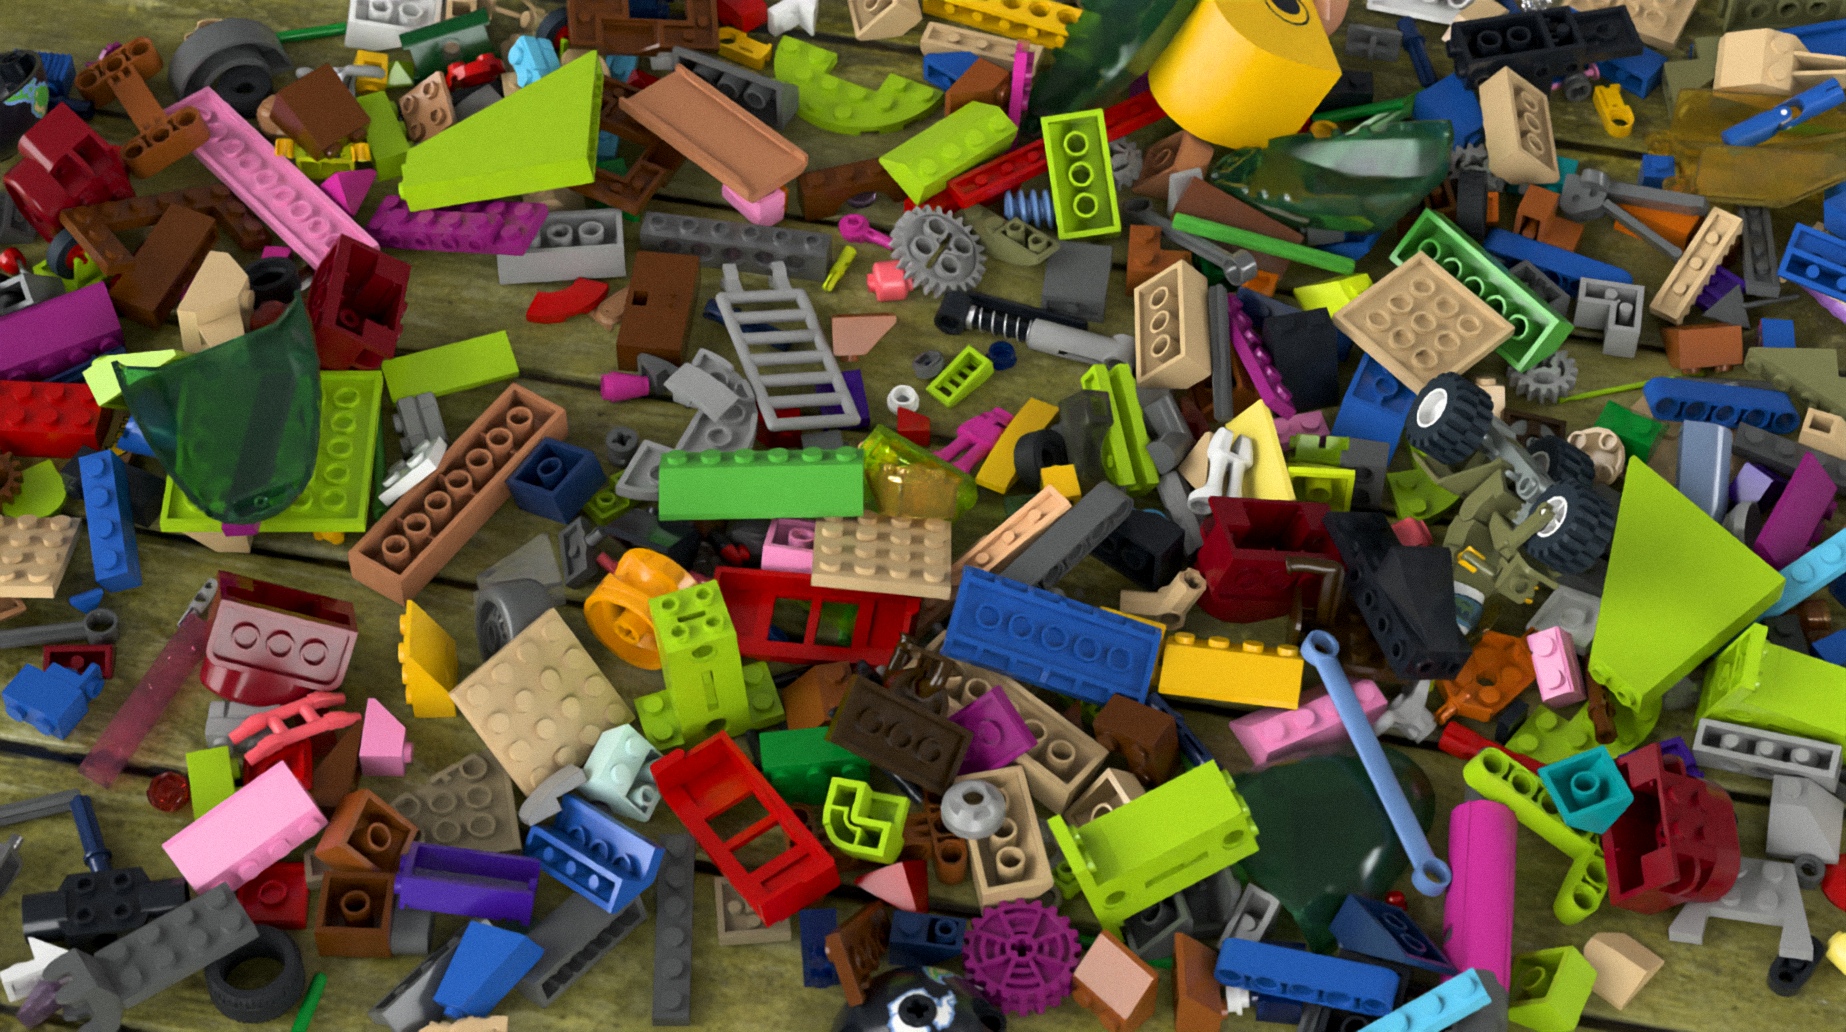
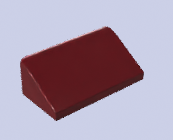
M113 644L45 645L43 648V671L45 672L54 662L64 668L71 667L82 675L91 663L94 662L100 665L103 679H113L117 646Z

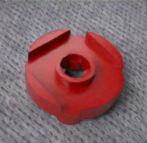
M486 53L476 58L477 61L468 64L457 62L447 67L449 73L445 76L449 91H455V87L467 88L495 81L496 76L507 73L503 60L495 59L494 53Z

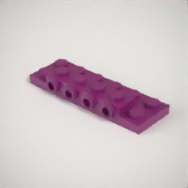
M386 195L364 230L382 248L524 256L548 216L549 211L545 203L483 200L410 212L406 200L402 201L400 196Z

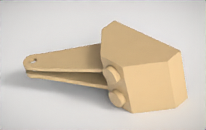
M1769 28L1727 32L1719 39L1712 94L1773 109L1776 105L1832 77L1839 82V86L1842 89L1846 88V57L1810 53L1796 35ZM1789 107L1792 115L1798 116L1802 113L1796 107Z
M209 251L177 308L183 349L185 352L206 355L233 391L247 393L255 388L254 374L247 347L252 334L255 335L257 333L259 325L258 316L254 315L253 309L255 294L253 290H250L248 275L229 253Z

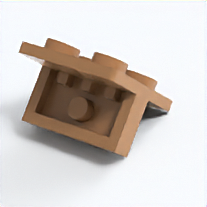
M436 71L399 99L409 141H412L413 144L426 141L459 123L443 72Z

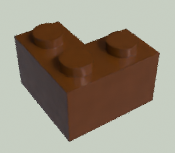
M1114 693L1093 720L1096 742L1110 752L1126 756L1128 771L1135 775L1141 786L1155 789L1167 783L1181 764L1174 716Z

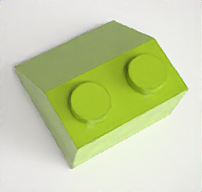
M1573 945L1516 954L1510 974L1508 1020L1538 1032L1574 1031L1598 973Z

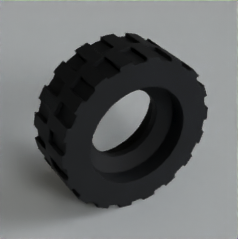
M1461 170L1459 175L1457 226L1472 239L1484 240L1488 207V177L1486 170Z

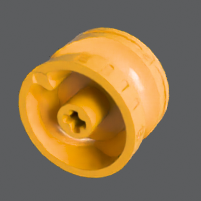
M645 548L630 549L620 559L615 575L611 572L607 574L585 601L583 609L585 620L597 639L620 659L639 668L659 670L662 667L648 599L698 584L685 569L665 555Z

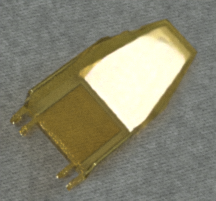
M1684 87L1678 92L1670 129L1648 132L1645 135L1646 137H1644L1646 147L1648 146L1649 155L1670 156L1672 154L1674 156L1681 176L1666 177L1663 180L1664 182H1662L1663 190L1706 197L1708 203L1784 208L1846 181V112L1838 111V106L1790 129L1780 130L1772 138L1754 147L1724 145L1721 137L1722 131L1759 113L1771 111L1776 105L1794 96ZM1789 107L1793 120L1802 114L1798 108Z

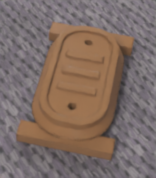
M630 284L601 302L595 311L592 310L587 314L609 332L614 329L612 324H617L622 320Z

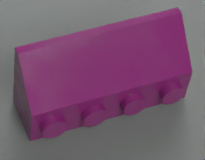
M104 282L95 283L0 317V380L37 382L90 360V355L94 354L97 356L120 344L126 350L122 328Z
M1806 451L1755 541L1753 552L1777 572L1814 549L1810 545L1812 542L1818 544L1826 528V525L1823 524L1824 520L1831 521L1838 507V503L1833 501L1837 487L1812 453Z

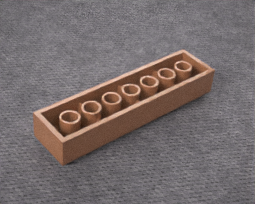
M513 382L444 453L437 469L408 490L350 549L348 558L352 578L406 607L407 600H413L512 495L505 481L545 436L561 442L568 436L566 410Z

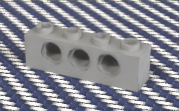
M1700 718L1692 749L1694 759L1697 762L1696 765L1772 781L1774 774L1810 778L1831 793H1836L1843 763L1842 746L1705 718Z

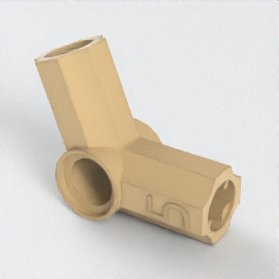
M1188 567L1185 571L1179 572L1169 586L1161 587L1157 592L1121 590L1119 611L1167 625V631L1181 629L1185 624L1186 613L1206 590V580L1202 578L1198 570Z

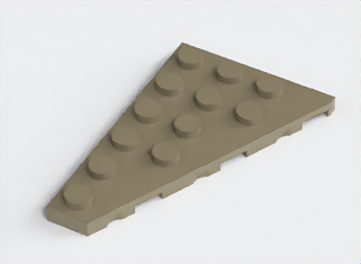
M489 748L478 754L472 752L465 756L460 763L452 764L428 778L429 783L410 794L406 791L399 795L395 801L388 804L419 828L413 840L414 842L523 856L511 777ZM318 844L303 852L306 884L310 890L321 888L324 871H335L314 855Z

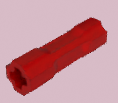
M1454 721L1448 723L1438 745V749L1468 761L1473 759L1482 748L1494 747L1504 752L1538 777L1537 769L1547 766L1525 754H1518L1478 735L1476 731Z

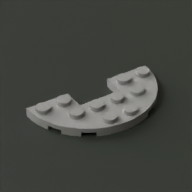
M699 349L691 364L722 382L739 396L738 401L716 423L692 402L689 407L698 409L675 449L644 439L616 484V495L635 500L659 501V466L662 453H668L672 450L702 452L707 449H716L720 452H731L742 448L752 449L758 429L755 396L746 379L743 380L734 371V366L730 362L709 350ZM673 394L674 402L685 405L677 396Z

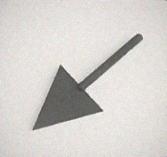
M1739 283L1701 316L1725 323L1741 325L1742 328L1750 330L1746 309L1798 299L1800 294L1796 292L1778 296V298L1772 297L1744 303Z

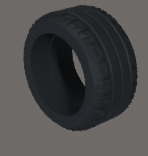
M254 924L260 937L204 968L205 980L213 1004L223 1015L233 1021L258 1024V1022L264 1023V1021L274 1020L276 1017L285 1014L287 1010H290L295 1005V1002L299 1000L303 991L305 970L300 950L287 933L271 925ZM252 958H271L284 965V969L279 977L271 984L260 989L240 990L226 983L228 975L237 965Z

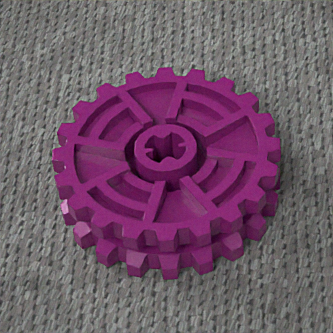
M1016 898L1015 904L1010 905L1006 900L1000 901L999 908L995 910L988 906L983 910L982 919L975 917L971 921L973 931H966L964 935L966 945L962 948V970L967 972L964 974V979L972 983L993 1007H1001V1012L1004 1015H1009L1011 1011H1017L1019 1017H1027L1028 1011L1032 1010L1040 1015L1045 1013V1007L1048 1005L1054 1008L1061 1005V996L1069 997L1072 994L1073 973L1081 963V944L1076 943L1079 940V934L1077 929H1069L1071 920L1067 916H1057L1058 909L1056 907L1043 908L1042 901L1034 900L1032 904H1026L1024 898Z

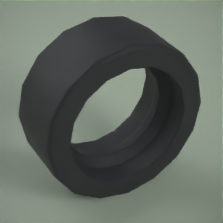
M281 256L259 259L243 269L249 277L250 290H253L255 294L254 310L262 311L280 308L292 302L302 289L295 263L289 258Z

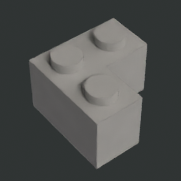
M1581 277L1575 301L1573 325L1604 330L1602 354L1634 359L1640 336L1645 286Z

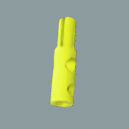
M845 246L837 258V262L830 269V274L822 285L825 291L831 292L838 280L845 274V270L857 254L853 247Z

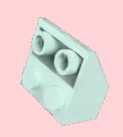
M629 724L604 731L583 768L587 782L576 788L598 808L641 822H647L661 798L650 766L664 757V755Z

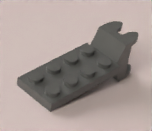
M225 881L95 952V957L76 948L69 950L51 961L44 969L42 977L45 982H55L68 976L72 977L69 983L59 989L54 998L58 1004L67 1005L62 1013L65 1021H78L86 1016H93L91 1021L82 1025L78 1032H116L120 1027L124 1006L126 1010L260 936L251 919Z

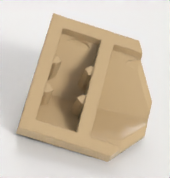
M1596 933L1586 943L1583 951V957L1598 973L1591 990L1620 1011L1664 964L1663 959L1626 933Z

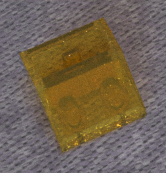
M879 463L878 469L865 468V477L880 513L906 518L955 519L959 478L946 476L945 469L927 468V465L907 464V467H899L898 464Z

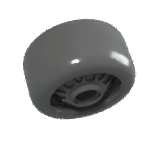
M519 578L492 583L482 590L475 608V631L483 663L489 660L545 611L553 607L556 610L550 593L539 581L532 578Z

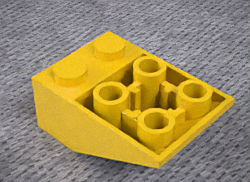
M407 600L406 614H400V633L404 635L403 642L398 644L399 663H403L402 681L403 684H406V704L413 706L415 718L456 717L457 705L448 695L449 692L458 686L459 661L456 641L413 600Z

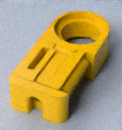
M722 27L719 29L720 41L723 39L735 41L732 44L720 43L719 55L756 70H761L765 66V60L769 61L772 58L771 43L766 45L748 38L747 33L732 27Z
M1610 84L1609 88H1605L1603 85L1596 86L1592 100L1606 132L1617 138L1629 136L1633 129L1635 117L1630 106L1624 105L1619 93L1621 86L1619 84ZM1623 120L1627 123V125L1618 126L1614 124L1612 121Z

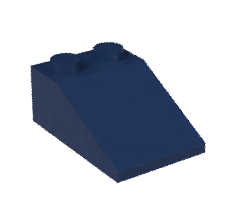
M1350 893L1328 928L1338 940L1337 945L1343 950L1454 977L1458 972V969L1402 907Z

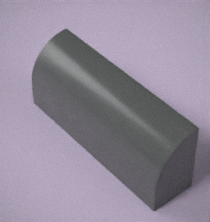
M575 892L526 935L545 951L538 962L521 978L514 988L525 998L545 1009L648 917L640 895L635 897L616 914H613Z

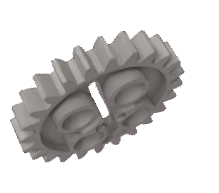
M926 204L922 210L918 206H915L912 211L907 210L894 224L895 228L890 233L893 239L889 243V247L896 249L890 255L891 258L900 260L896 269H905L906 273L903 279L912 278L914 280V289L919 285L923 286L924 295H927L930 290L934 292L936 299H939L943 293L945 295L953 290L969 294L982 280L981 275L986 271V268L982 265L987 261V258L980 255L985 247L976 245L980 236L969 233L972 225L964 227L962 225V216L956 220L953 219L952 210H949L945 215L942 213L940 206H937L932 211L929 204ZM946 236H949L950 240L939 253L936 261L928 269L926 264L938 250L940 243Z

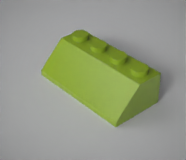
M972 101L879 158V162L911 200L919 206L946 189L947 181L980 167L1009 150L1018 132V128L999 106Z
M1103 108L1041 117L1059 241H1095L1120 237L1122 230Z

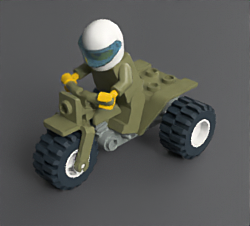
M1449 371L1447 374L1441 373L1437 378L1431 379L1420 390L1412 403L1411 409L1408 411V420L1405 423V430L1407 432L1405 435L1406 439L1409 440V444L1428 455L1422 456L1415 451L1412 453L1414 459L1433 482L1465 500L1460 508L1459 515H1456L1453 522H1451L1442 546L1449 547L1452 553L1457 624L1465 635L1467 633L1473 634L1484 612V600L1490 595L1503 594L1518 604L1523 602L1531 604L1533 601L1530 599L1535 595L1534 589L1538 590L1537 584L1539 581L1556 590L1560 586L1555 579L1556 577L1565 574L1571 576L1576 572L1581 573L1585 571L1588 565H1593L1597 557L1602 555L1605 546L1612 537L1611 532L1615 526L1613 521L1615 510L1612 509L1613 505L1610 501L1591 490L1594 484L1595 469L1593 467L1595 464L1588 454L1557 435L1540 437L1525 449L1516 440L1515 432L1504 421L1493 415L1494 404L1491 401V395L1458 373Z

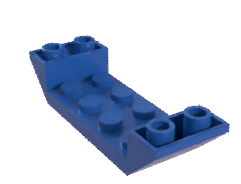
M1365 352L1343 398L1330 435L1349 436L1390 443L1387 467L1389 468L1399 446L1403 428L1408 419V411L1418 395Z

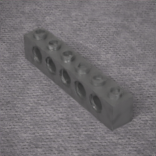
M646 211L640 231L641 251L700 256V267L722 269L723 264L735 263L738 272L773 276L770 267L771 261H783L787 271V278L825 282L832 262V235L826 233Z

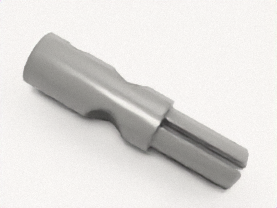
M209 578L188 605V610L177 623V627L180 630L187 631L197 616L202 614L214 598L218 588L215 579Z

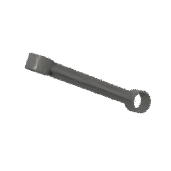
M1135 197L1123 202V223L1126 227L1130 228V224L1161 226L1162 236L1221 267L1227 280L1235 286H1240L1257 276V264L1248 251L1240 249L1230 253L1198 235L1173 229L1172 221L1153 211V202L1148 198Z
M98 608L90 611L84 617V620L1 629L0 649L87 639L91 645L114 644L120 637L118 618L112 610ZM101 623L113 625L105 632L91 631L94 626Z

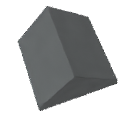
M1182 890L1123 920L1125 923L1123 930L1131 951L1143 961L1171 957L1175 933H1184L1191 937L1193 918Z

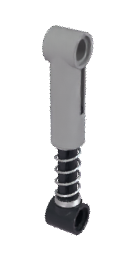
M953 290L945 294L934 318L936 327L948 335H959L963 330L969 329L972 331L978 328L981 333L986 331L992 332L994 337L1001 334L1004 335L1006 340L1011 337L1016 338L1018 343L1025 340L1028 349L1092 366L1094 364H1106L1107 371H1110L1116 364L1129 363L1132 373L1136 364L1135 338L1132 336L1117 334L1113 337H1108L1036 318L1033 323L1032 320L1030 323L1019 321L1020 317L1014 320L1007 318V314H1005V317L995 315V310L993 314L983 311V307L980 309L974 306L972 299L960 291Z

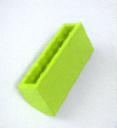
M505 330L385 360L380 366L383 373V385L392 409L396 408L395 402L398 399L411 396L416 398L417 395L428 392L434 393L435 398L519 377V369Z

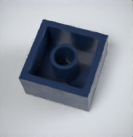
M545 436L505 482L519 509L568 525L606 482L607 478L594 452Z

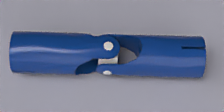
M1832 77L1776 105L1771 111L1759 113L1722 131L1723 143L1730 155L1734 157L1772 138L1780 130L1790 129L1844 103L1846 98L1843 89L1839 86V82ZM1789 107L1798 108L1802 114L1793 120Z

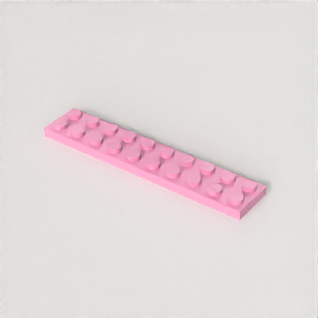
M209 86L163 110L167 117L187 106H193L199 110L210 128L211 136L205 144L191 153L315 271L341 233L380 251L379 243L284 155L275 156V147Z

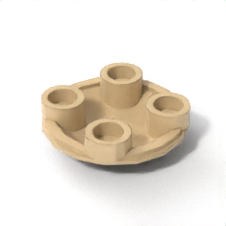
M1593 427L1583 431H1575L1568 437L1570 444L1588 454L1590 459L1593 460L1595 464L1593 467L1595 469L1593 487L1600 483L1608 486L1616 480L1622 472L1625 462V449L1619 436L1609 429Z

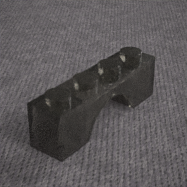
M1083 389L1059 401L1058 406L1069 465L1074 464L1081 491V499L1102 481L1109 482L1127 495L1126 486L1113 483L1106 475L1102 465L1101 450L1103 440L1109 428L1114 424L1108 391Z

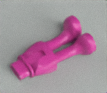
M995 407L991 412L985 411L981 415L961 424L957 430V439L940 451L924 455L917 463V467L925 468L928 484H937L943 478L945 490L952 498L956 500L965 499L972 490L969 476L970 471L982 459H987L1005 429L1014 419V416L1000 407ZM964 450H967V451H968V452H967L963 457H961L959 460H957V461L953 462L951 465H949V464L951 463V461H952L956 456H958L962 451H964Z

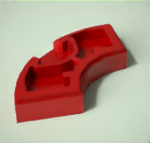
M579 277L573 285L561 291L550 293L538 291L526 312V320L534 323L552 324L566 322V318L580 313L585 315L595 309L609 293V284Z

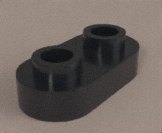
M1811 935L1814 948L1813 961L1780 957L1778 954L1767 974V984L1774 993L1783 997H1792L1801 992L1820 965L1824 954L1823 945L1816 937ZM1780 979H1786V980H1788L1790 983L1783 982V981L1780 980Z

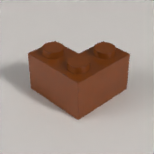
M1530 184L1517 209L1513 233L1577 254L1581 247L1585 225L1556 216L1560 194Z
M1130 224L1125 296L1134 297V289L1181 259L1191 265L1192 252L1161 250V226Z

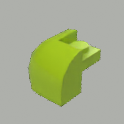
M832 777L823 810V825L830 841L842 853L857 859L892 865L897 861L905 842L902 833L910 801L907 797L873 792L867 782Z

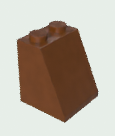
M328 62L277 91L269 116L275 125L294 140L316 162L326 157L328 160L336 157L342 152L343 147L351 142L352 144L360 143L368 136L367 132L372 121Z

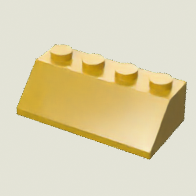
M1178 632L1174 636H1168L1165 644L1158 693L1298 709L1302 692L1305 659L1301 651H1298L1299 648L1297 646L1282 644L1278 645V648L1264 647V643L1253 640L1244 641L1243 644L1229 643L1230 640L1228 638L1219 636L1209 637V640L1195 639L1194 634Z

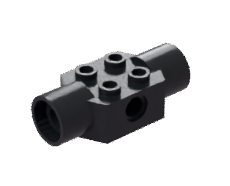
M141 866L68 874L58 891L23 894L21 913L26 943L30 945L28 937H33L46 943L63 941L68 950L76 948L95 957V952L189 902L191 899L188 881L185 877L150 880Z

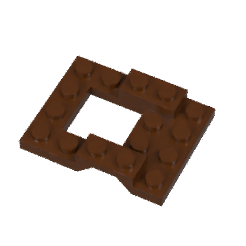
M566 0L569 49L597 50L598 55L656 57L658 52H672L676 45L707 54H718L720 40L717 1L684 0L686 20L629 18L628 0Z
M604 75L599 133L601 130H604L647 148L625 177L596 166L594 183L565 188L638 216L660 186L664 188L667 186L687 157L619 108V98L621 96L628 99L642 91V89Z

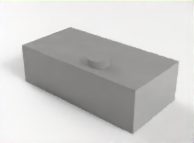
M606 208L549 212L524 256L496 254L500 285L577 280L579 277L586 279L625 277L622 210Z

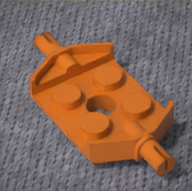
M1530 627L1521 637L1516 638L1515 636L1484 630L1482 640L1472 648L1473 653L1456 679L1435 681L1445 704L1433 713L1434 720L1436 722L1439 720L1438 724L1443 725L1453 715L1457 717L1461 715L1481 722H1489L1537 679L1527 637L1539 631H1535L1534 627ZM1489 679L1494 685L1484 687L1477 680Z

